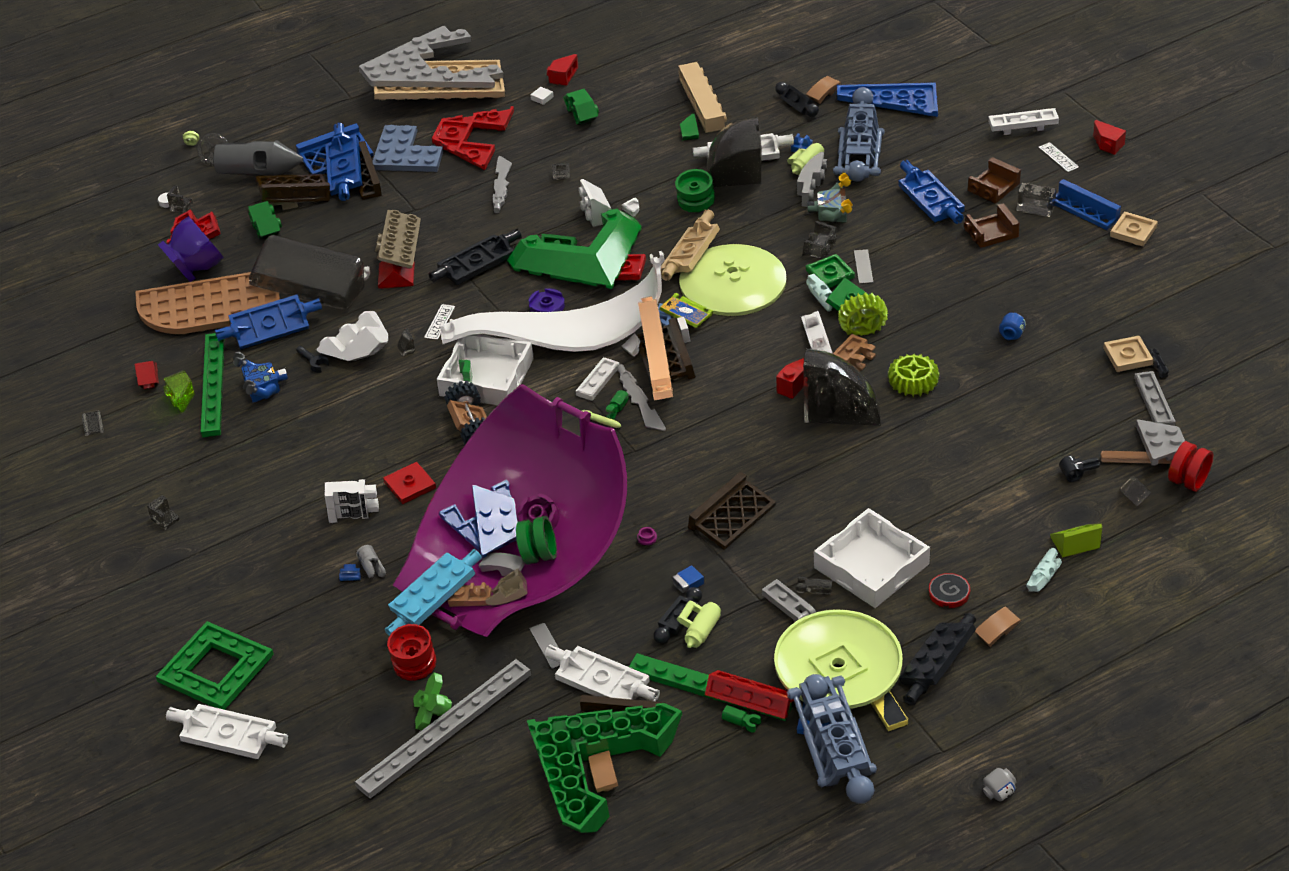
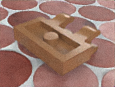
M851 334L833 353L834 358L832 361L846 366L851 363L856 369L863 370L866 367V364L862 363L865 358L872 360L876 356L875 353H872L875 346L868 344L867 339Z

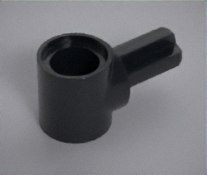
M1066 456L1059 462V467L1069 482H1075L1083 476L1084 471L1099 468L1100 463L1098 458L1081 461L1079 458L1075 459L1073 456Z

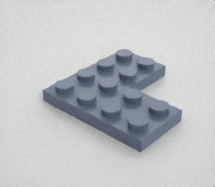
M385 125L372 162L375 170L437 172L443 155V146H413L417 134V126Z

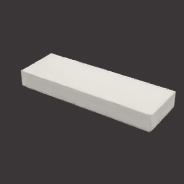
M603 357L578 387L576 396L593 401L615 374L619 362Z

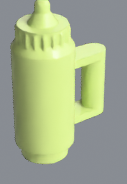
M815 143L811 144L807 149H798L787 159L788 164L791 165L792 173L800 175L810 159L818 153L824 152L823 146Z
M688 601L678 616L677 621L688 628L685 635V642L688 648H697L705 642L721 616V609L717 604L708 602L701 607L693 601ZM692 610L698 613L693 622L687 619Z

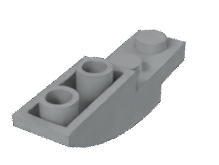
M820 152L810 159L798 177L797 195L802 196V206L807 207V201L813 200L814 190L812 189L820 186L821 179L824 180L827 159H824V152Z

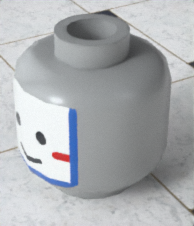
M996 768L984 777L983 783L985 787L982 790L990 800L994 798L997 801H1003L1016 790L1015 784L1017 781L1007 768L1004 770Z

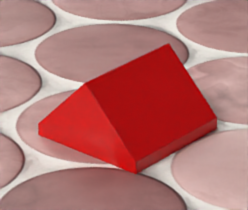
M381 261L379 263L378 289L414 286L415 263H413L412 268H407Z

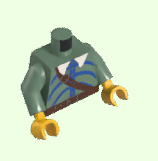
M846 173L839 176L840 183H836L829 190L819 191L817 193V201H807L808 212L818 211V219L820 221L847 222V213L852 211L853 204L849 199H846L845 188H843V186L847 187L851 183Z

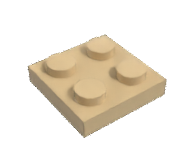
M1124 211L1110 231V237L1144 246L1157 228L1158 221Z
M1140 336L1104 342L1103 348L1117 372L1153 365V358Z

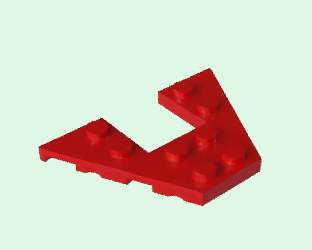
M510 106V109L503 111L493 109L491 111L473 113V116L464 118L463 115L443 118L432 136V143L437 146H443L444 150L486 170L495 152V145L466 141L473 127L505 131L514 113V106Z

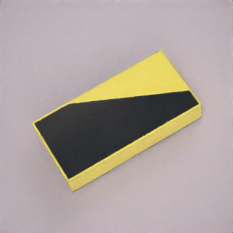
M890 691L871 703L888 731L908 725L906 715Z

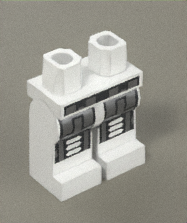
M365 479L359 480V482H325V501L329 523L337 522V518L351 517L357 519L362 517V519L368 518V512H379L376 485H365Z

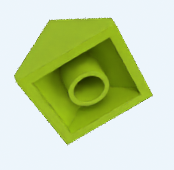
M1087 524L1052 533L1050 536L1061 556L1066 557L1100 548L1102 524Z

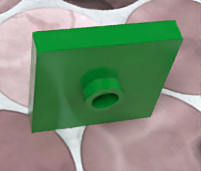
M837 254L806 265V271L810 275L815 274L828 288L840 284L844 278L848 280L855 278V272Z
M844 278L825 302L836 310H840L845 300H850L851 296L856 297L858 293L863 295L865 291Z

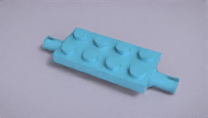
M473 549L462 560L455 558L449 553H445L388 604L390 610L397 614V619L385 628V632L390 636L394 630L403 625H420L475 575L472 567L482 559L480 553Z

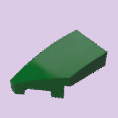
M691 114L680 124L682 140L699 138L695 114Z
M459 360L463 381L472 382L471 361Z

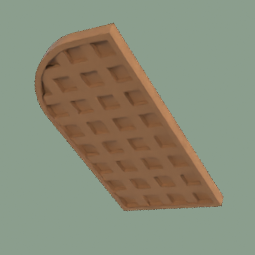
M276 268L136 291V308L140 319L150 328L170 334H187L230 326L228 315L280 300Z

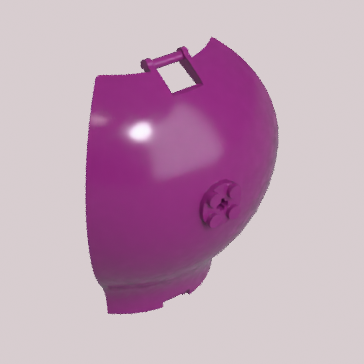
M524 384L519 385L488 415L452 463L427 507L406 562L393 586L403 592L445 553H449L455 558L462 560L473 549L476 551L477 549L439 516V511L455 504L464 520L467 521L475 517L472 485L491 490L492 486L505 480L509 482L510 495L515 501L517 522L530 520L533 523L537 517L547 516L555 533L557 557L549 561H543L540 558L538 563L525 564L520 572L527 581L528 594L519 599L499 605L449 607L447 599L441 607L457 616L452 617L438 608L431 615L448 623L454 630L462 626L472 632L488 637L497 624L513 612L546 601L576 584L599 562L607 551L623 517L627 496V472L622 447L615 430L590 422V412H583L564 403L563 399L559 397L550 402ZM562 410L579 418L580 436L562 428ZM517 540L492 552L513 554L521 557ZM481 559L472 567L475 575L464 585L474 583V586H478L485 582L493 590L498 585L500 579L505 576H502L499 570L482 572L479 567Z

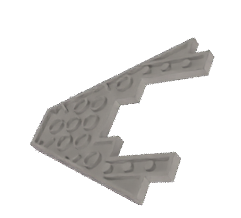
M441 26L420 37H415L412 41L359 66V72L371 86L495 88L494 80L503 78V71L498 65H489L488 67L474 68L467 71L462 70L457 73H452L447 66L431 69L423 59L434 57L432 49L471 42V36L465 29L450 32L445 26Z

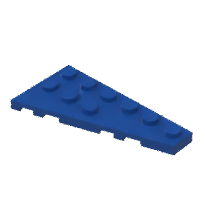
M936 83L837 85V100L854 103L852 99L854 91L860 87H866L872 91L874 98L871 104H874L876 107L938 117Z

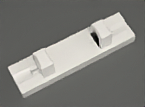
M1055 108L989 116L992 132L1003 130L1004 135L1011 134V129L1036 126L1037 131L1044 130V125L1059 123V117Z
M819 311L802 316L801 318L816 364L833 359L834 356Z

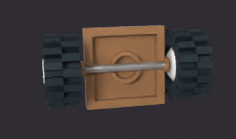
M459 381L458 385H456V382L453 384V388L451 386L448 387L449 391L445 392L446 396H444V399L457 430L462 432L460 435L465 445L487 416L483 407L478 405L481 404V397L476 386L472 382L465 381L463 384L462 381Z

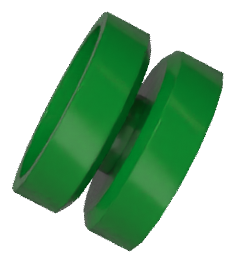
M691 169L681 173L676 178L677 200L683 210L700 212L708 209L714 203L713 180L707 171Z
M547 516L537 517L533 523L530 520L517 522V545L522 560L526 565L538 563L540 558L543 561H549L557 557L555 533Z

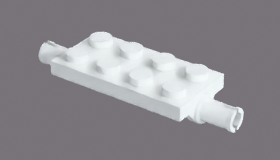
M771 133L707 142L705 147L693 148L694 158L709 156L713 167L780 158L779 146L794 145L793 134L778 136Z
M551 644L549 648H546L545 657L560 662V668L555 673L556 680L593 696L636 700L640 696L654 702L659 698L660 691L647 686L650 680L649 676L579 646L574 651H564Z
M198 704L195 710L188 709L186 711L170 707L166 713L168 721L183 723V730L179 735L181 741L259 759L267 744L284 748L288 742L287 734L274 732L276 729L275 721Z

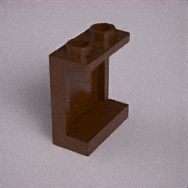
M992 157L988 160V169L977 178L973 176L968 178V191L996 204L1020 184L1021 170Z
M1004 203L997 205V213L975 220L970 214L965 215L964 229L980 248L1019 237L1020 223Z

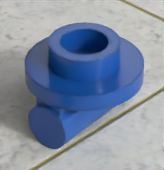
M345 564L344 568L340 569V581L361 580L360 568H356V564Z

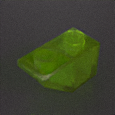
M185 370L164 378L166 386H163L166 396H170L172 405L174 407L177 406L181 413L186 410L195 394L192 381Z

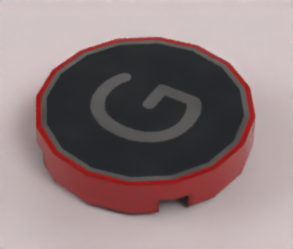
M944 573L933 578L929 584V597L938 606L944 607L945 605L949 606V608H956L962 606L969 599L970 585L960 575Z

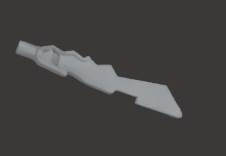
M501 156L498 157L495 174H498V179L494 180L493 211L495 213H499L501 206L505 203L508 192L506 187L509 185V182L505 179L512 166L511 162Z
M623 364L618 365L617 370L620 373V382L623 383V389L631 397V403L639 405L645 427L665 431L666 427L656 410L650 409L647 404V396L636 385V379L625 369Z

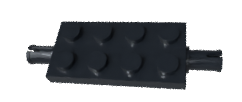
M516 228L507 234L499 236L493 234L438 262L437 269L428 273L430 280L434 283L446 276L456 285H459L506 261L513 252L510 243L521 239V232Z
M965 613L959 623H939L935 627V630L926 639L923 646L899 677L902 684H909L911 686L909 691L903 696L905 703L914 706L920 696L927 692L930 685L938 683L976 631L974 626L976 617L973 614Z

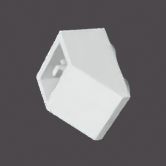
M582 179L580 180L581 187L578 188L580 197H582V201H580L581 210L585 211L586 219L591 222L593 227L603 225L601 213L607 212L611 207L601 188Z

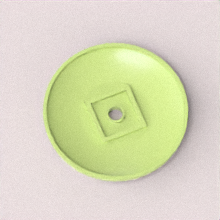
M727 244L706 249L692 271L680 273L679 284L683 296L706 307L705 312H708L710 309L716 315L739 316L760 311L774 303L785 289L786 271L780 260L766 250L750 245Z
M826 610L805 616L785 630L775 648L774 664L777 676L787 690L795 687L799 688V684L803 683L806 677L812 674H819L823 677L829 676L830 680L833 677L842 675L845 679L842 688L848 705L852 709L870 704L883 697L892 689L902 670V650L893 632L877 619L850 610ZM834 664H840V665H843V666H842V667H835V666H833V665H834Z

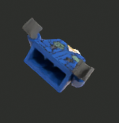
M240 352L234 354L233 363L236 367L242 365L241 369L245 381L243 389L250 395L252 402L264 398L267 399L273 394L280 391L278 382L288 379L285 369L274 371L271 363L256 364L247 359L244 360L245 356Z

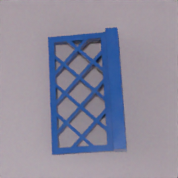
M357 123L344 127L345 135L351 136L356 134L358 140H360L359 142L365 141L359 132ZM334 131L296 144L297 154L303 157V163L310 174L327 173L326 154L322 152L326 151L325 144L332 142ZM366 142L368 151L370 153V156L372 157L373 151ZM315 156L313 160L306 159L308 157ZM318 157L324 158L325 161L319 162L317 161ZM314 165L321 167V169L315 171L312 168Z

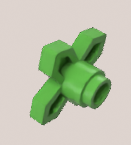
M434 672L427 681L425 691L419 690L413 698L414 707L419 708L415 719L416 729L422 731L430 725L432 714L442 716L451 709L452 701L447 696L439 694L443 684L441 674Z

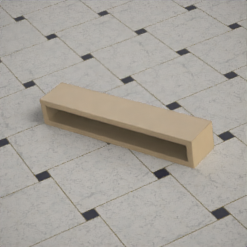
M697 62L679 65L680 82L705 132L725 129V122H727L726 114L722 112L721 104L718 103L716 94H713L712 86L708 84V78L704 76L703 68H700Z

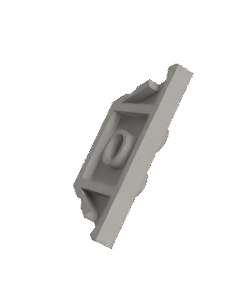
M1136 420V428L1151 464L1157 465L1158 460L1163 458L1167 461L1173 459L1177 449L1185 441L1180 428L1145 420Z

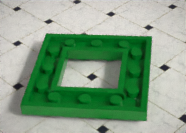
M207 621L156 675V680L167 687L214 708L225 710L271 659L274 653L271 648ZM212 647L240 659L219 684L190 672Z

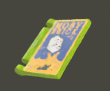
M674 293L659 308V310L675 318L684 317L686 323L695 328L713 314L712 310L709 309L708 312H705L706 307L684 296L678 299L679 294Z

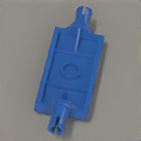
M337 123L333 126L334 135L332 142L325 144L327 177L331 196L339 193V199L346 201V199L350 198V189L362 186L359 140L356 134L351 136L345 135L344 125Z
M908 160L901 162L900 168L907 175L899 180V187L934 222L948 217L955 224L963 221L964 216L961 212L965 211V206L929 170L922 172Z
M293 295L228 315L230 326L215 330L218 341L232 336L236 337L241 350L308 329L307 313L322 310V305L319 298L303 303L300 302L298 295Z

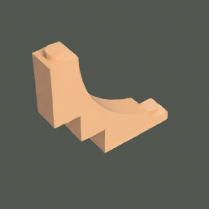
M652 296L641 298L642 301L638 302L649 363L654 400L673 397V388L657 299H653Z

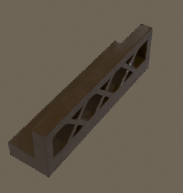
M359 142L361 168L365 169L361 172L362 179H369L366 183L362 182V186L358 187L361 198L365 200L382 196L380 181L366 142ZM367 188L373 190L372 192L364 193Z
M581 695L580 698L581 713L611 709L612 712L626 711L625 708L643 706V708L656 707V704L665 703Z

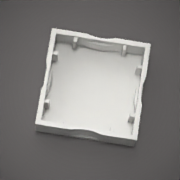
M473 334L458 339L451 357L445 363L437 378L439 396H446L445 392L449 391L448 387L451 386L453 388L455 382L456 385L459 384V381H462L464 384L463 375L460 373L459 360H470L473 376L472 383L479 392L481 403L498 405L514 389L521 385L533 361L532 342L493 338L481 334Z
M869 508L851 521L843 531L832 536L814 551L815 569L874 608L878 607L922 571L930 562L929 546L909 533L899 530L890 521Z

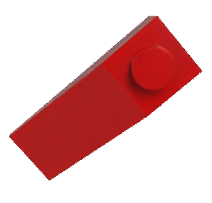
M803 358L786 365L776 376L777 393L793 399L818 371L821 363L816 364V361Z

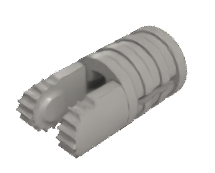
M364 545L357 550L356 555L369 578H373L374 572L379 577L386 575V571L371 545Z

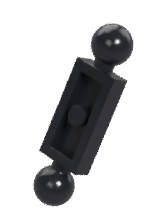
M785 82L776 84L775 91L782 95L780 98L802 114L806 113L810 117L818 114V106L812 104L813 100L790 84L787 86Z
M689 588L686 592V598L679 596L659 620V628L653 634L654 640L657 643H666L670 638V633L677 635L684 625L679 623L677 618L688 601H693L697 604L702 599V592L699 588ZM692 610V612L687 618L688 620L694 614L695 611Z

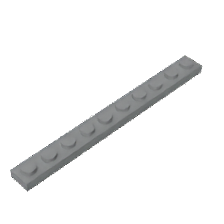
M517 659L512 661L356 780V787L371 799L531 675L530 669Z

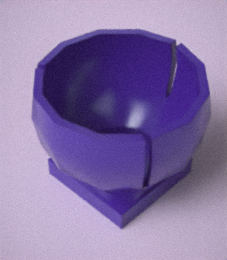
M189 216L175 227L169 244H166L164 241L158 244L189 282L196 279L192 274L194 271L209 270L219 264L224 258Z

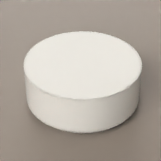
M163 193L158 197L161 207L168 208L176 203L175 196L172 193Z

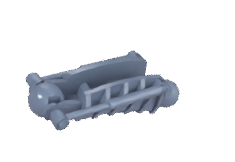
M860 87L854 91L852 96L854 104L849 105L845 126L838 128L840 135L838 166L833 168V173L835 175L846 173L849 179L854 182L869 178V175L879 176L881 174V169L878 167V159L881 151L882 136L885 130L879 128L874 104H871L874 97L872 91L866 87ZM851 154H867L866 164L859 160L850 163Z
M812 674L806 677L803 683L799 684V688L788 689L786 693L790 700L794 699L804 728L803 733L819 776L817 780L818 786L828 787L839 783L840 778L847 776L849 779L846 786L847 796L852 802L864 804L871 800L875 791L873 782L865 776L876 773L877 768L870 761L856 719L852 716L842 686H844L845 679L842 675L833 677L830 680L829 676L823 677L819 674ZM800 696L802 697V699H803V701H804V704H805V708H804V709H802V706H801V703H800V700H799ZM827 722L830 723V724L827 725V726H824V727L822 726V724H824V723H827Z

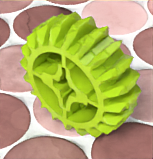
M865 292L863 295L858 293L856 297L851 296L850 300H845V303L838 310L839 324L848 335L862 336L869 335L870 333L874 334L876 330H881V326H884L886 320H888V310L885 302L873 293L868 295Z
M906 354L905 357L899 356V359H894L893 363L890 364L888 377L893 390H898V393L904 392L905 396L908 394H912V396L918 394L921 396L922 393L928 394L929 390L933 391L934 387L937 386L939 372L937 364L934 363V360H929L928 356L922 357V354L919 356L915 354L909 356Z

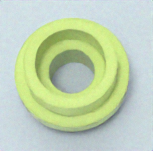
M194 131L185 132L183 134L184 143L189 146L196 145L199 141V135Z

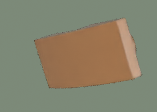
M826 76L818 81L806 95L813 101L821 104L828 94L832 96L837 89V85L841 83Z
M1005 606L985 620L976 629L975 634L991 647L1003 634L1007 635L1021 620Z
M609 750L589 756L588 759L597 792L609 791L617 787V777Z

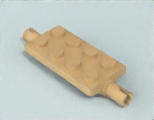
M705 210L702 216L695 221L694 226L688 227L661 265V278L663 280L669 281L675 273H688L692 271L696 263L701 259V256L720 230L718 224H710V221L714 218V213L711 210Z

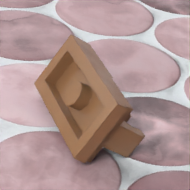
M485 582L478 586H474V583L463 585L448 598L449 607L487 605L485 600L491 597L492 588L486 585Z

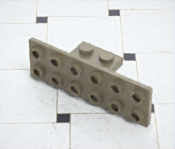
M387 210L383 233H379L375 248V252H378L377 259L412 268L421 218L413 214H403L397 210Z

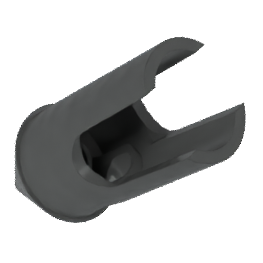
M278 140L216 144L214 150V166L217 174L278 176L285 174L303 162L302 156Z

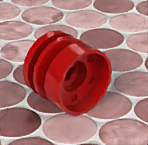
M406 624L398 627L391 633L388 638L387 647L395 673L406 680H419L429 675L436 666V655L429 631L417 624Z

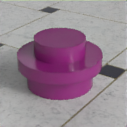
M644 527L639 530L637 540L642 545H651L656 542L657 534L651 527Z

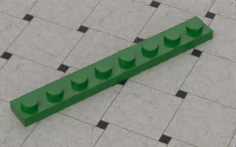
M215 333L205 334L201 415L202 437L221 435L225 339L218 341Z
M638 653L629 668L648 675L651 681L783 721L787 719L705 695L708 674ZM793 702L790 703L788 715L793 707Z

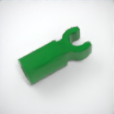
M619 390L614 395L610 405L606 407V411L609 412L606 416L607 418L614 420L617 412H620L628 402L629 394L626 391Z
M726 705L722 712V720L741 727L745 726L750 732L756 731V725L752 723H761L759 715H748L747 712Z

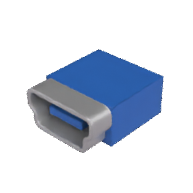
M692 565L672 577L674 585L682 593L691 587L698 588L704 584V576Z

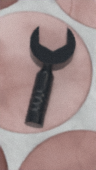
M302 346L297 347L296 351L310 361L312 371L321 373V367L318 365L323 363L329 366L326 356H314Z

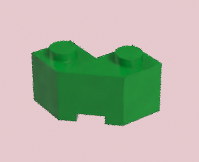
M585 88L567 93L563 97L568 113L573 112L577 125L595 120L598 117V106L594 104L593 99Z
M268 201L247 208L252 226L257 230L259 239L278 234L281 231V221L279 218H276L272 205H269Z

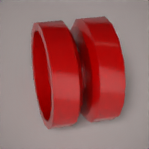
M1184 441L1172 459L1168 473L1169 481L1178 485L1184 483L1186 488L1197 492L1203 486L1211 470L1214 457L1213 452L1205 448L1197 450V445Z

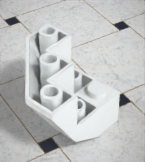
M365 311L358 317L359 320L355 324L343 325L336 337L323 338L316 350L319 353L347 361H356L380 351L388 342V333L375 311Z

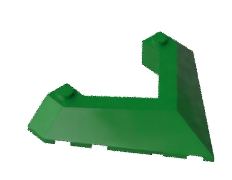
M610 209L605 213H601L603 228L589 247L543 242L538 235H530L519 241L507 262L514 271L520 272L523 269L528 270L529 274L541 276L545 273L550 274V278L582 282L583 284L593 286L601 284L606 285V288L613 289L614 281L618 279L621 267L624 266L628 254L631 252V246L635 244L637 234L641 232L642 226L635 218L621 210Z
M665 703L656 704V707L651 708L635 706L625 708L626 711L612 712L611 709L579 713L573 716L548 717L547 721L536 722L535 719L527 720L562 824L580 833L597 832L610 817L607 799L588 791L582 761H587L589 756L608 750L610 755L644 749L661 757L673 742L682 716L681 710Z

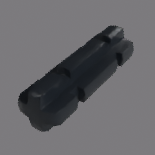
M1149 349L1148 351L1153 358V367L1160 378L1168 377L1169 370L1157 349Z

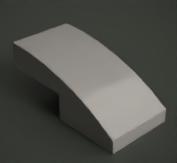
M488 553L480 562L479 567L482 572L499 570L502 576H506L516 569L521 571L525 563L522 557L513 554Z

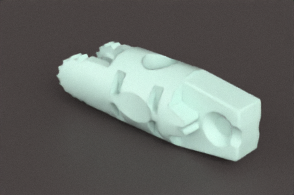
M815 274L808 275L806 284L811 293L827 312L831 311L832 306L825 301L832 291Z
M1055 548L1049 549L1032 572L1026 585L1029 591L1039 592L1048 584L1060 567L1062 561L1060 558L1055 559L1058 554Z

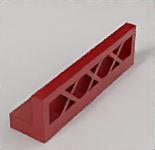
M719 670L709 674L705 691L707 696L783 719L787 718L790 703L794 701V699L790 700L787 697L786 690Z

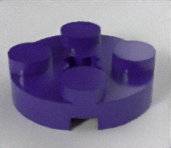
M550 288L545 289V292L539 293V290L534 292L529 298L530 312L562 311L565 307L562 293Z

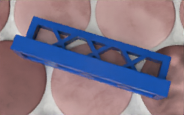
M1064 179L1059 182L1058 193L1050 198L1051 204L1105 230L1111 228L1120 218L1121 206ZM1063 198L1067 201H1059L1058 199ZM1092 212L1096 215H1089L1087 213ZM1102 219H1107V220H1109V222L1105 223V222H1103V221H1101V220H1102Z

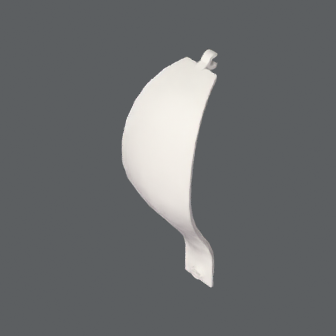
M659 251V258H653V255L650 254V261L653 267L647 277L635 287L608 301L570 311L487 312L467 315L455 320L450 319L448 323L441 322V340L445 344L469 335L483 333L518 341L532 342L534 345L554 350L573 352L596 350L614 344L631 335L642 326L638 302L642 301L641 298L652 296L653 299H657L658 304L662 292L661 264L664 262V254L662 251Z

